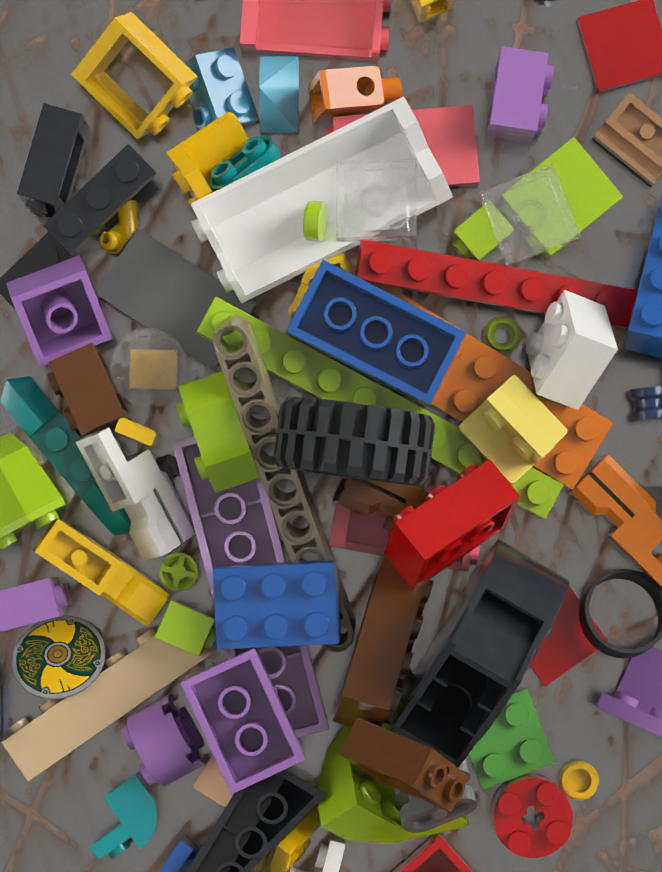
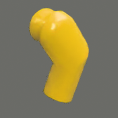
M129 200L118 211L119 222L108 232L104 231L100 235L99 244L101 248L110 254L122 252L138 228L137 201Z

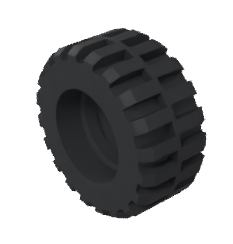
M286 397L280 406L273 458L277 467L363 480L423 486L429 478L435 423L431 416L412 411L328 399Z

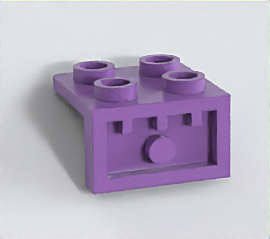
M639 642L636 648L646 646L647 644ZM651 647L645 653L631 658L614 697L602 692L596 707L661 738L662 651Z

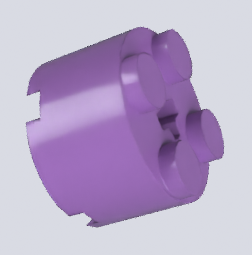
M168 694L128 716L127 726L121 729L122 737L131 750L136 749L142 760V763L139 764L140 771L149 785L158 782L165 787L206 765L208 762L207 755L202 758L200 757L198 749L205 745L193 719L185 707L178 710L175 708L172 702L177 700V698L173 694Z

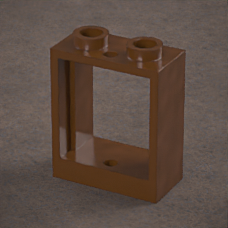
M358 717L339 751L341 756L376 781L450 813L456 802L462 797L465 784L469 778L467 774L433 748Z

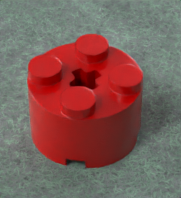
M524 774L506 781L496 793L490 809L491 823L495 833L504 846L516 855L527 858L544 857L557 851L569 839L573 824L571 804L564 792L545 777L536 774ZM533 806L536 812H541V815L536 817V823L530 825L527 820H522L521 817L526 816L527 808Z

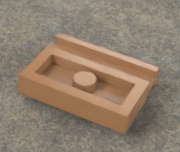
M629 92L594 134L593 138L653 186L662 175V118Z

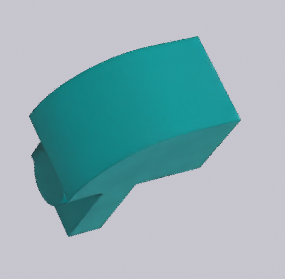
M138 771L104 797V800L121 823L90 846L98 860L107 854L111 860L120 855L131 846L127 841L130 837H132L141 850L149 842L158 826L160 812L157 798Z

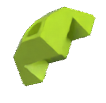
M10 432L0 436V550L17 542L15 534L19 533L24 527L35 523L37 529L57 520L59 516L56 511L66 505L64 499L28 447Z
M401 701L397 711L394 713L391 724L383 723L382 728L391 730L403 706ZM344 725L327 749L317 789L327 794L318 803L322 828L347 841L393 844L463 828L469 824L468 816L465 815L428 831L418 833L405 831L402 828L399 810L405 804L397 802L394 788L376 781L339 754L352 727Z

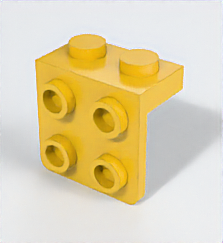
M232 112L223 114L166 152L177 170L172 173L174 180L184 194L189 191L192 198L187 200L191 208V203L213 193L208 184L213 168L217 164L229 160L249 140L238 118Z

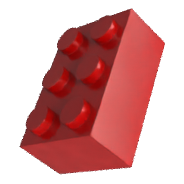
M488 460L479 467L476 464L470 465L458 475L457 482L447 488L445 485L438 486L425 498V503L416 509L413 506H409L394 518L395 524L392 531L388 534L389 540L384 555L412 590L506 528L520 495L491 460Z

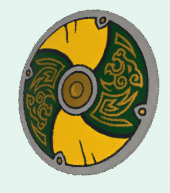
M60 616L41 621L29 628L17 642L12 656L13 672L18 683L34 696L44 699L68 698L82 692L97 679L105 662V644L97 629L82 619Z

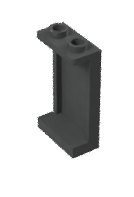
M138 228L95 293L100 300L111 307L117 308L199 360L214 372H217L220 364L213 343L195 334L214 298L218 297L257 319L259 318L254 313L257 309L255 302L248 300L241 304L234 290L227 293L220 280Z

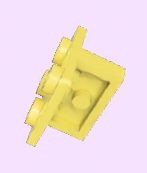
M515 375L511 376L458 426L461 434L487 461L491 460L511 485L554 448V445L567 434V429Z

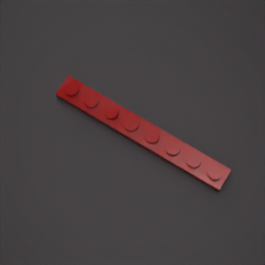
M364 239L359 244L355 276L368 283L539 314H546L550 304L557 302L563 291L566 290L604 305L611 327L628 329L638 291Z

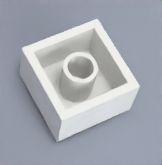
M566 290L563 291L557 302L550 304L545 314L544 323L537 333L534 332L529 337L526 345V354L528 355L531 376L533 377L537 395L577 410L580 408L618 350L604 305Z

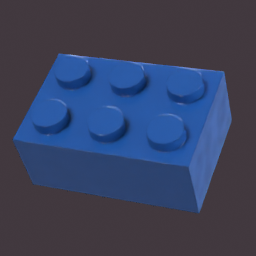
M337 560L219 565L213 568L217 650L339 644L341 628Z

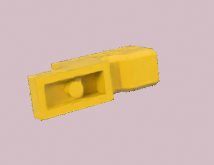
M59 518L50 524L33 548L35 553L99 596H103L145 626L152 623L168 600L169 593L162 586L87 535H82Z

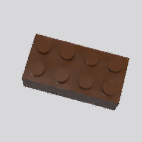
M384 554L373 582L332 720L349 727L353 726L357 717L382 727L383 723L391 724L403 691L401 687L404 677L408 673L413 657V652L411 651L423 622L424 616H422L434 583L433 580L429 579L412 590Z

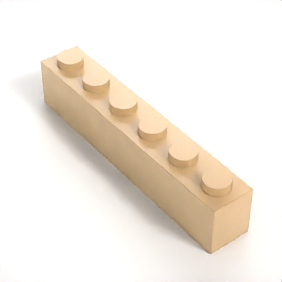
M197 606V607L194 608V609H196V610H198V611L204 613L199 606ZM153 627L136 639L139 647L126 655L123 649L108 658L104 662L107 669L100 673L88 688L63 700L49 699L38 707L42 715L31 722L28 721L26 716L6 729L10 737L1 743L29 782L217 651V642L215 641L211 652L203 649L202 654L198 657L155 638L157 629Z

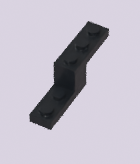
M129 144L43 225L48 232L0 278V294L14 309L7 282L80 255L82 257L99 241L100 235L103 233L100 228L156 175L154 169Z

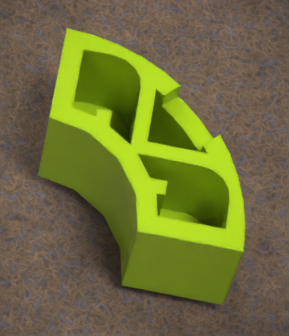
M221 371L178 386L183 402L176 404L183 427L191 425L201 454V456L194 458L201 480L209 478L214 492L217 493L260 478L223 372Z

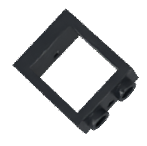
M43 103L17 191V195L25 203V207L30 209V213L50 219L69 200L89 131V126L81 113Z

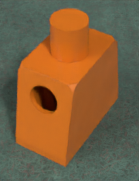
M378 66L319 70L307 86L313 124L332 122V117L370 114L382 108L384 102L395 101L402 97L400 78H381Z

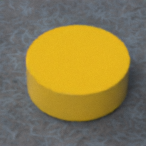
M573 760L566 763L560 770L559 786L569 798L585 800L596 792L599 785L598 773L588 762Z

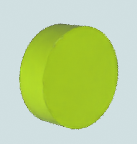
M309 201L304 212L303 234L306 240L322 241L326 231L327 206L325 202Z

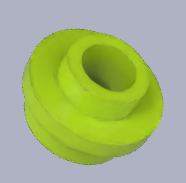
M497 316L485 325L482 337L485 345L502 355L513 352L519 346L522 333L515 320L507 316ZM505 329L509 334L508 341L505 343L498 342L494 336L495 331Z

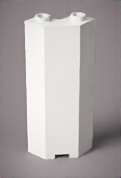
M403 96L191 203L197 219L191 221L201 243L209 240L223 268L217 271V275L225 291L228 293L234 290L242 304L304 273L307 267L320 263L322 260L335 257L359 245L361 240H369L453 198L441 168L428 147L420 125ZM309 201L325 202L327 206V224L322 241L306 240L303 234L304 212Z

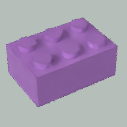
M251 648L180 682L231 794L306 760V754L257 648Z

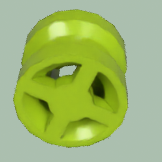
M173 553L162 561L159 576L162 583L168 589L185 591L197 583L200 576V568L198 562L187 553Z

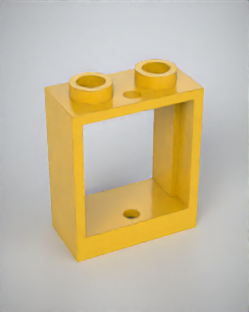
M132 12L115 17L71 73L136 139L152 133L154 136L157 135L170 121V118L167 116L173 107H180L191 96L193 91L189 87L198 77ZM128 40L174 83L149 115L104 72Z

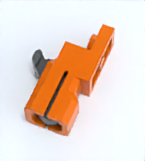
M609 454L604 455L587 472V476L584 475L568 494L590 516L602 515L615 527L607 537L645 575L654 580L662 590V554L658 552L653 556L650 553L662 541V519L658 516L662 509V486H643L637 483Z

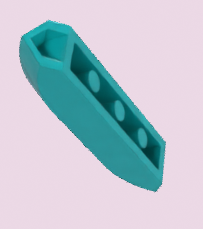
M30 376L6 379L0 402L114 536L129 533L131 520L124 508L112 512L75 443L83 437L76 431L72 432L65 416Z

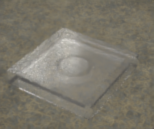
M553 164L479 191L480 199L506 266L581 238Z

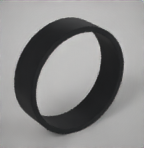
M617 569L603 574L590 585L581 599L579 620L584 635L597 650L611 657L633 658L645 653L662 638L661 588L647 575L631 569ZM611 579H625L640 585L649 593L657 608L658 626L653 639L648 645L636 649H623L608 643L597 633L589 613L590 598L597 585Z

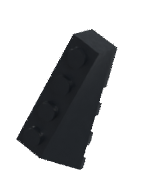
M286 769L235 792L187 872H250L327 794Z

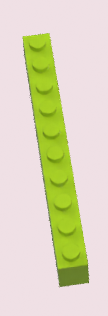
M218 297L214 298L195 333L213 343L215 332L222 320L230 316L242 317L252 327L269 374L316 399L375 405L431 416L435 423L431 461L457 475L472 464H476L479 467L487 462L479 451L461 434L457 426ZM227 330L222 333L223 339L229 345L239 346L244 342L242 335L236 330ZM531 467L518 481L512 484L513 488L520 495L516 507L537 518L546 519L564 484Z

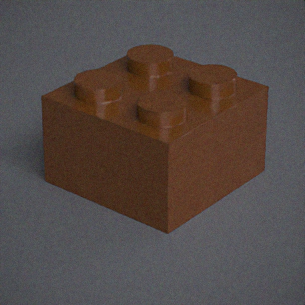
M94 343L85 345L49 362L52 372L48 373L47 377L56 396L64 397L69 408L64 409L63 413L72 432L76 431L86 436L108 427L110 429L116 427L119 418L122 419L123 417L131 420L100 349Z

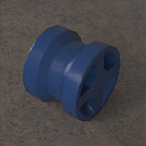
M662 386L629 390V397L634 401L635 408L631 413L632 421L662 419Z

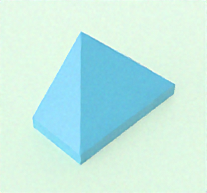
M260 56V134H299V56Z

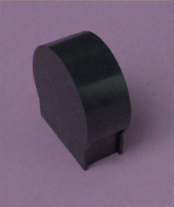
M498 539L475 570L432 642L408 688L403 701L404 704L390 731L398 732L411 740L433 748L459 768L477 742L492 726L512 694L521 684L527 669L560 610L570 581Z

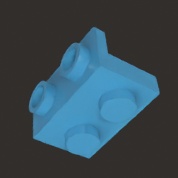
M234 47L198 54L184 63L198 76L189 87L193 91L189 100L193 109L195 125L200 130L227 112L234 113L242 127L251 125L259 120Z

